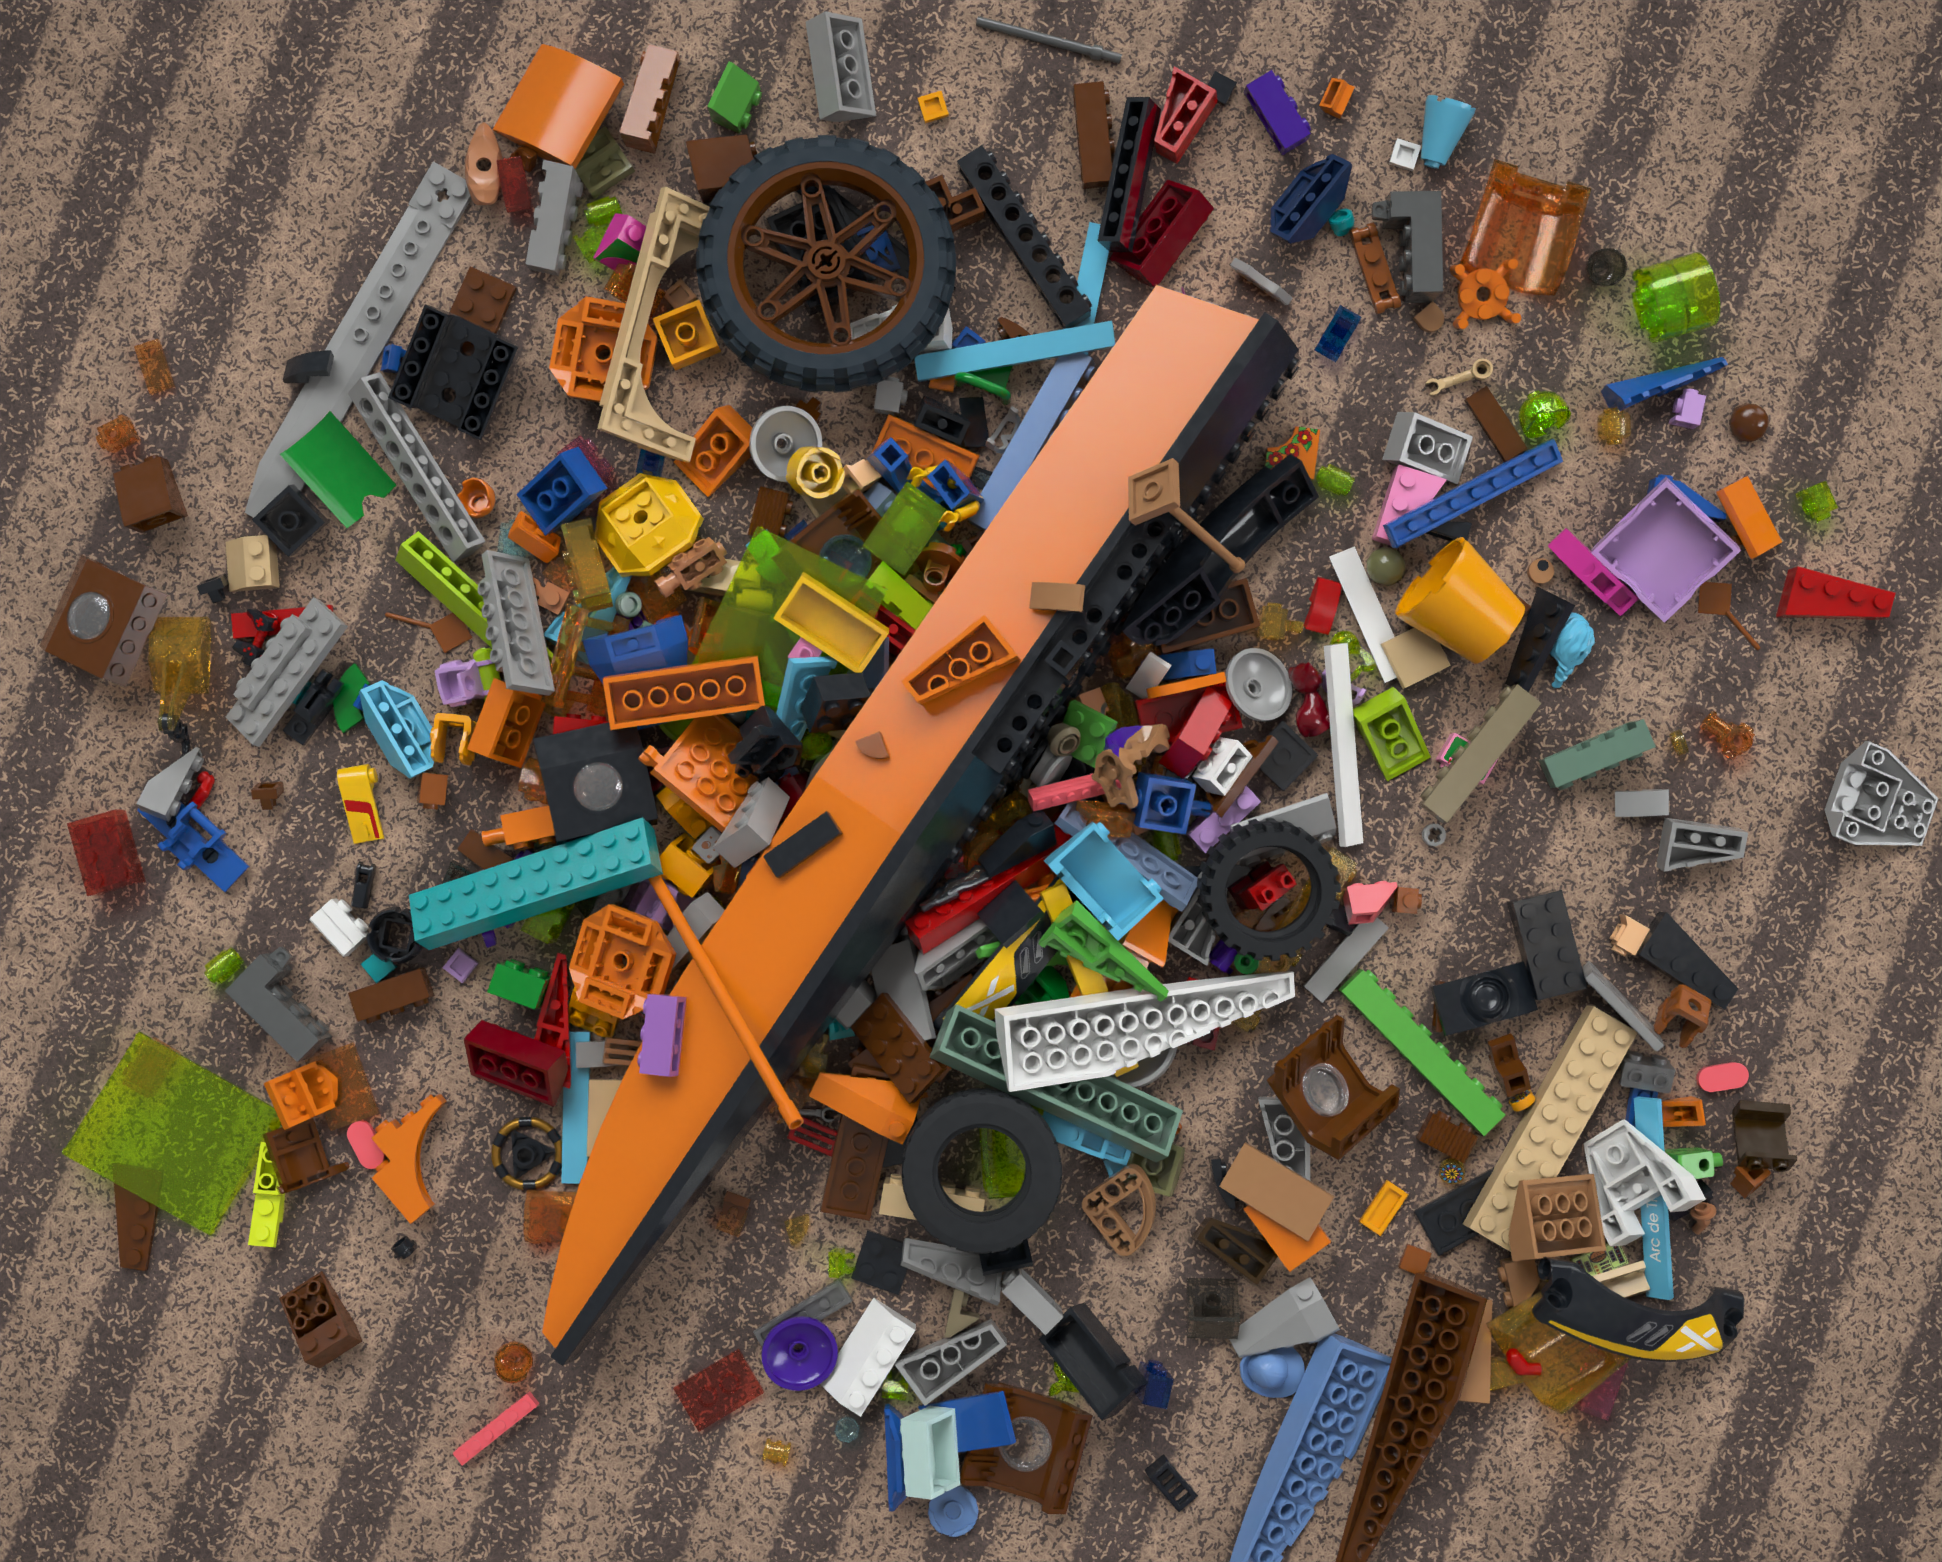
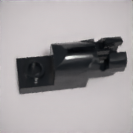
M325 669L321 670L314 683L307 689L303 698L293 710L296 713L283 729L286 734L303 746L306 745L334 707L332 703L344 685L340 679L334 678L327 687L334 675Z

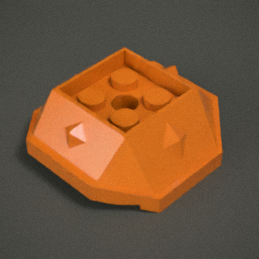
M585 296L576 306L558 318L549 369L569 397L600 403L626 303ZM648 323L640 355V363L643 364L641 378L644 390L650 387L658 344V337ZM603 349H609L611 351L610 356L605 360L599 359V353Z
M608 904L583 920L569 966L572 981L577 990L578 1002L620 1019H627L643 1011L644 1001L647 999L648 994L664 995L677 953L658 921L614 904ZM623 955H625L627 958L626 966L623 964L622 961Z

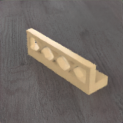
M1644 1261L1593 1276L1610 1290L1625 1298L1650 1291L1649 1284L1644 1275L1646 1269Z

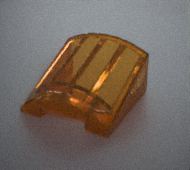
M1494 159L1459 264H1462L1468 273L1477 269L1496 271L1504 260L1516 259L1518 261L1517 268L1510 269L1503 277L1509 289L1526 294L1555 296L1568 270L1592 188L1567 181L1564 187L1518 173L1519 166Z

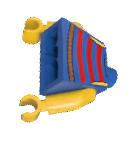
M946 459L940 465L927 467L924 471L921 468L913 467L907 477V480L912 479L911 486L919 487L923 478L930 480L951 510L954 511V513L952 511H945L938 523H947L944 531H950L957 521L961 522L974 516L979 511L980 504L984 501L983 496L967 475Z

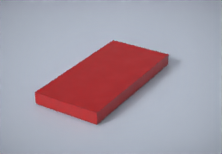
M1225 682L1209 686L1231 701ZM1206 687L1134 701L1139 725H1166L1170 735L1168 744L1171 745V740L1174 736H1177L1184 719ZM1232 704L1228 711L1231 713L1229 720L1224 726L1221 725L1219 728L1222 733L1243 728L1239 710Z

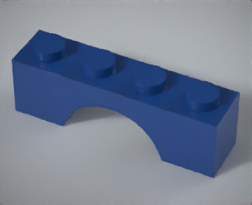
M891 437L884 441L866 460L912 509L921 515L936 531L943 529L947 523H938L945 511H952L953 513L954 511L951 510L940 493L923 480L919 487L911 486L912 479L907 480L912 469L908 455Z

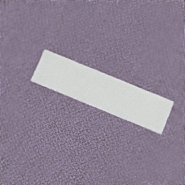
M1355 546L1330 556L1331 563L1384 682L1386 683L1397 678L1381 646L1382 643L1394 638V634Z

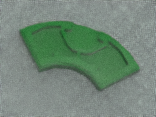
M356 663L350 666L342 675L340 680L344 685L333 702L335 718L342 733H346L364 720L362 711L353 706V703L365 683L371 685V683Z

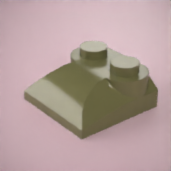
M1172 1143L1169 1156L1158 1162H1154L1131 1151L1127 1165H1139L1148 1176L1155 1193L1172 1197L1184 1162L1185 1147ZM1129 1174L1123 1182L1127 1183L1131 1179L1136 1180L1137 1175Z

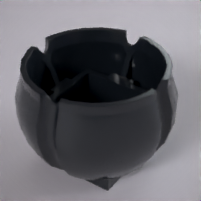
M398 906L386 908L378 912L368 926L371 928V932L367 933V942L370 950L383 962L391 960L393 964L406 963L419 955L423 949V946L415 942L411 909L405 908L401 910ZM392 921L411 925L407 948L387 944Z

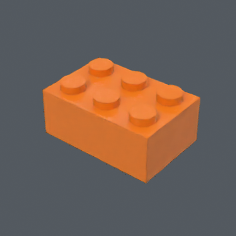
M494 678L467 749L485 757L522 768L548 698L535 693L506 689L504 681Z

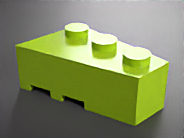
M884 561L881 562L862 588L864 593L868 594L915 630H917L933 607L931 602L925 600Z

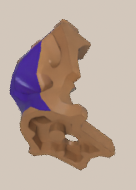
M1166 725L1121 727L1105 738L1104 751L1098 754L1095 771L1091 776L1092 780L1101 784L1110 807H1115L1119 803H1125L1129 808L1137 806L1139 801L1132 779L1133 774L1137 771L1133 763L1135 761L1138 765H1142L1141 759L1148 757L1150 752L1161 753L1170 748L1168 744L1170 735ZM1116 779L1119 780L1121 789L1117 787Z

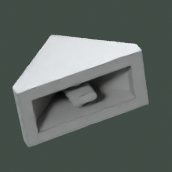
M864 980L836 1016V1019L846 1030L877 999L876 990Z

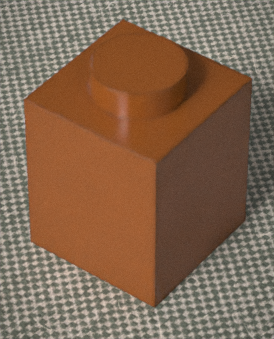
M421 773L417 803H423V808L438 810V805H445L448 775Z

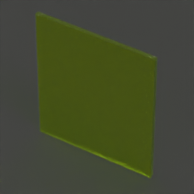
M757 526L692 664L758 655L765 706L770 707L776 713L789 659L788 655L800 636L773 618L801 574L805 572L873 618L888 589L810 552L763 527ZM822 651L819 657H826L829 655ZM838 662L835 669L831 668L828 675L847 674L849 668ZM806 729L804 733L811 738H815L817 733H810L809 729Z
M139 1031L71 1140L63 1148L62 1154L211 1236L256 1165L260 1144L265 1142L263 1134L278 1129L281 1122L275 1108Z

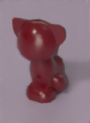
M1309 662L1289 667L1288 675L1294 689L1304 694L1303 704L1296 713L1297 728L1305 738L1320 735L1330 728L1329 712L1322 696L1317 691L1323 683V676Z

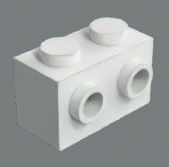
M1219 737L1212 747L1208 758L1205 761H1201L1197 766V770L1192 775V778L1206 792L1225 796L1253 756L1238 740Z

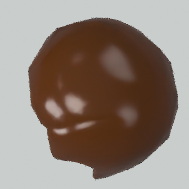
M1744 403L1733 410L1729 425L1732 435L1737 439L1753 442L1763 437L1768 428L1769 419L1762 407L1757 404Z

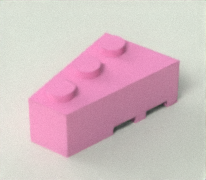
M1400 464L1397 465L1393 470L1372 540L1391 546L1383 525L1431 501L1447 479Z

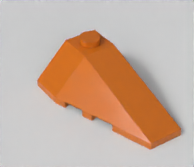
M824 1072L819 1073L809 1093L811 1098L902 1145L914 1123L921 1100L920 1097L915 1103L909 1104L892 1080H876V1078L870 1077L858 1078L851 1077L850 1075Z

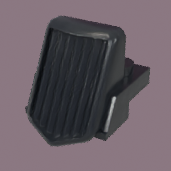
M760 706L741 725L740 733L743 740L737 743L735 748L727 755L731 764L751 765L754 773L774 774L777 770L793 768L800 764L803 744L770 707Z

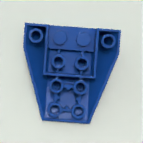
M682 614L657 620L653 625L610 636L606 633L582 640L589 665L602 684L605 676L687 665L688 636ZM668 722L637 726V728L640 730Z

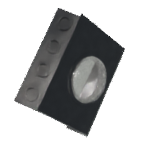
M607 722L533 739L557 846L642 817L651 826L658 825V815L647 765H644L638 759L644 750L637 726L610 730V724Z

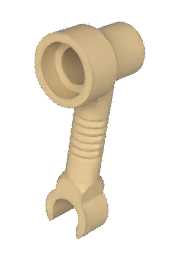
M1478 359L1470 370L1463 373L1461 372L1439 380L1435 378L1429 379L1426 385L1430 383L1437 385V390L1429 395L1435 396L1445 388L1475 378L1477 380H1485L1492 374L1493 365L1487 359ZM1477 368H1483L1485 374H1479Z

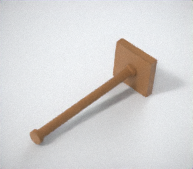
M1173 458L1128 477L1130 522L1137 525L1169 512L1229 564L1231 571L1239 573L1244 569V560L1240 557H1235L1180 508L1179 463Z

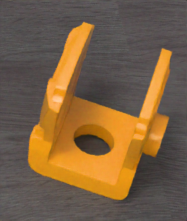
M437 713L434 718V727L430 731L432 760L436 763H443L448 726L460 727L464 729L458 752L459 760L463 765L470 766L475 759V752L467 748L477 722L472 721L466 715Z

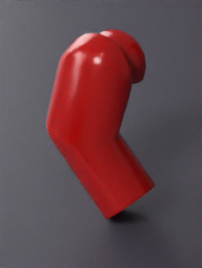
M203 771L197 776V782L201 785L188 802H194L198 805L197 809H200L206 801L215 783V778L213 775H209L207 771Z
M1511 1348L1506 1352L1507 1363L1517 1375H1541L1542 1367L1540 1363L1527 1362L1516 1348Z

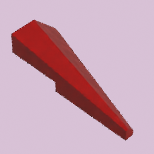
M558 953L536 1025L538 1027L534 1039L565 1051L568 1071L562 1087L570 1089L571 1061L567 955Z

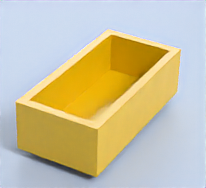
M805 572L801 574L773 618L855 673L864 671L889 634L888 627Z

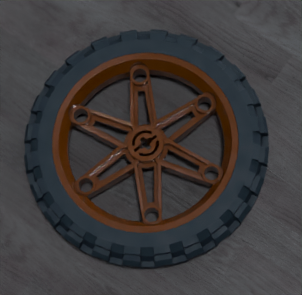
M818 135L817 138H795L784 141L785 144L775 148L769 147L756 154L749 163L741 165L729 177L724 187L718 190L710 204L706 218L703 219L699 233L698 250L696 251V271L702 302L710 322L721 340L741 362L754 372L757 371L766 376L768 380L780 385L800 389V391L807 392L833 391L834 393L852 391V389L863 386L868 387L884 381V378L901 371L921 351H924L935 337V333L943 323L949 309L956 276V254L951 226L944 213L942 204L935 192L931 191L925 183V179L913 167L907 166L900 160V157L890 151L874 147L867 141L852 137L851 139L837 138L836 135ZM822 185L841 186L856 190L869 196L878 204L835 234ZM811 186L817 187L819 189L818 192L813 195H810L805 191L808 187ZM802 190L807 239L755 226L760 217L775 202L794 191ZM819 205L828 240L816 242L812 206ZM881 211H887L891 214L888 219H880L877 215ZM895 221L904 236L908 249V279L859 258ZM871 223L874 228L848 253L841 244ZM752 235L761 237L760 241L755 244L748 242V239ZM769 242L805 250L803 262L769 248ZM746 249L793 269L789 276L758 307L752 300L745 282L744 256ZM831 261V266L824 265L822 267V262L829 263ZM850 266L884 280V286L847 277ZM806 275L812 284L782 305L779 300ZM896 284H901L906 289L902 293H895L892 287ZM838 287L842 322L834 323L825 288ZM846 288L899 302L893 312L879 326L858 338L852 339ZM818 293L831 343L824 344L804 341L781 331L774 324ZM767 308H771L776 311L775 314L769 318L764 317L762 315V312ZM838 333H844L848 336L845 342H837L834 337Z

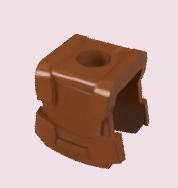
M1678 985L1671 991L1670 997L1668 996L1659 1005L1654 1031L1660 1035L1677 1014L1681 1015L1687 1020L1681 1031L1679 1047L1686 1048L1698 1032L1702 1033L1707 1028L1712 1001L1686 985ZM1688 1002L1695 1004L1698 1011L1693 1010Z

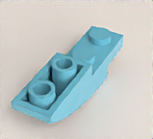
M1037 1108V1111L1048 1123L1057 1142L1101 1159L1105 1158L1125 1166L1127 1165L1131 1154L1130 1150Z

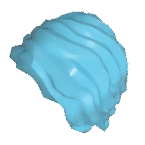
M1573 612L1570 614L1550 652V655L1558 663L1555 681L1552 683L1553 688H1560L1563 682L1567 680L1568 675L1572 674L1574 667L1583 663L1595 643L1593 629L1580 614Z

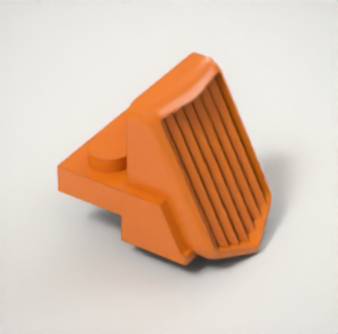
M316 1061L264 1083L284 1130L336 1107L334 1103L338 1098V1078L324 1066L317 1065Z

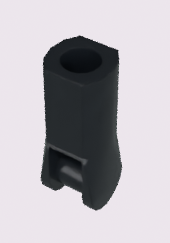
M361 861L358 862L351 900L352 907L368 909L376 864L369 866L363 865ZM361 875H368L367 883L360 882Z

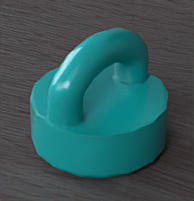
M1339 209L1332 214L1328 221L1336 236H1344L1353 228L1355 218L1350 209Z

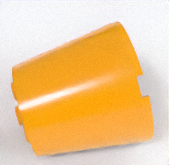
M1460 537L1446 545L1428 562L1431 567L1422 578L1419 575L1416 576L1401 597L1395 614L1400 620L1473 664H1478L1486 660L1508 642L1524 615L1525 606L1474 547L1463 537Z

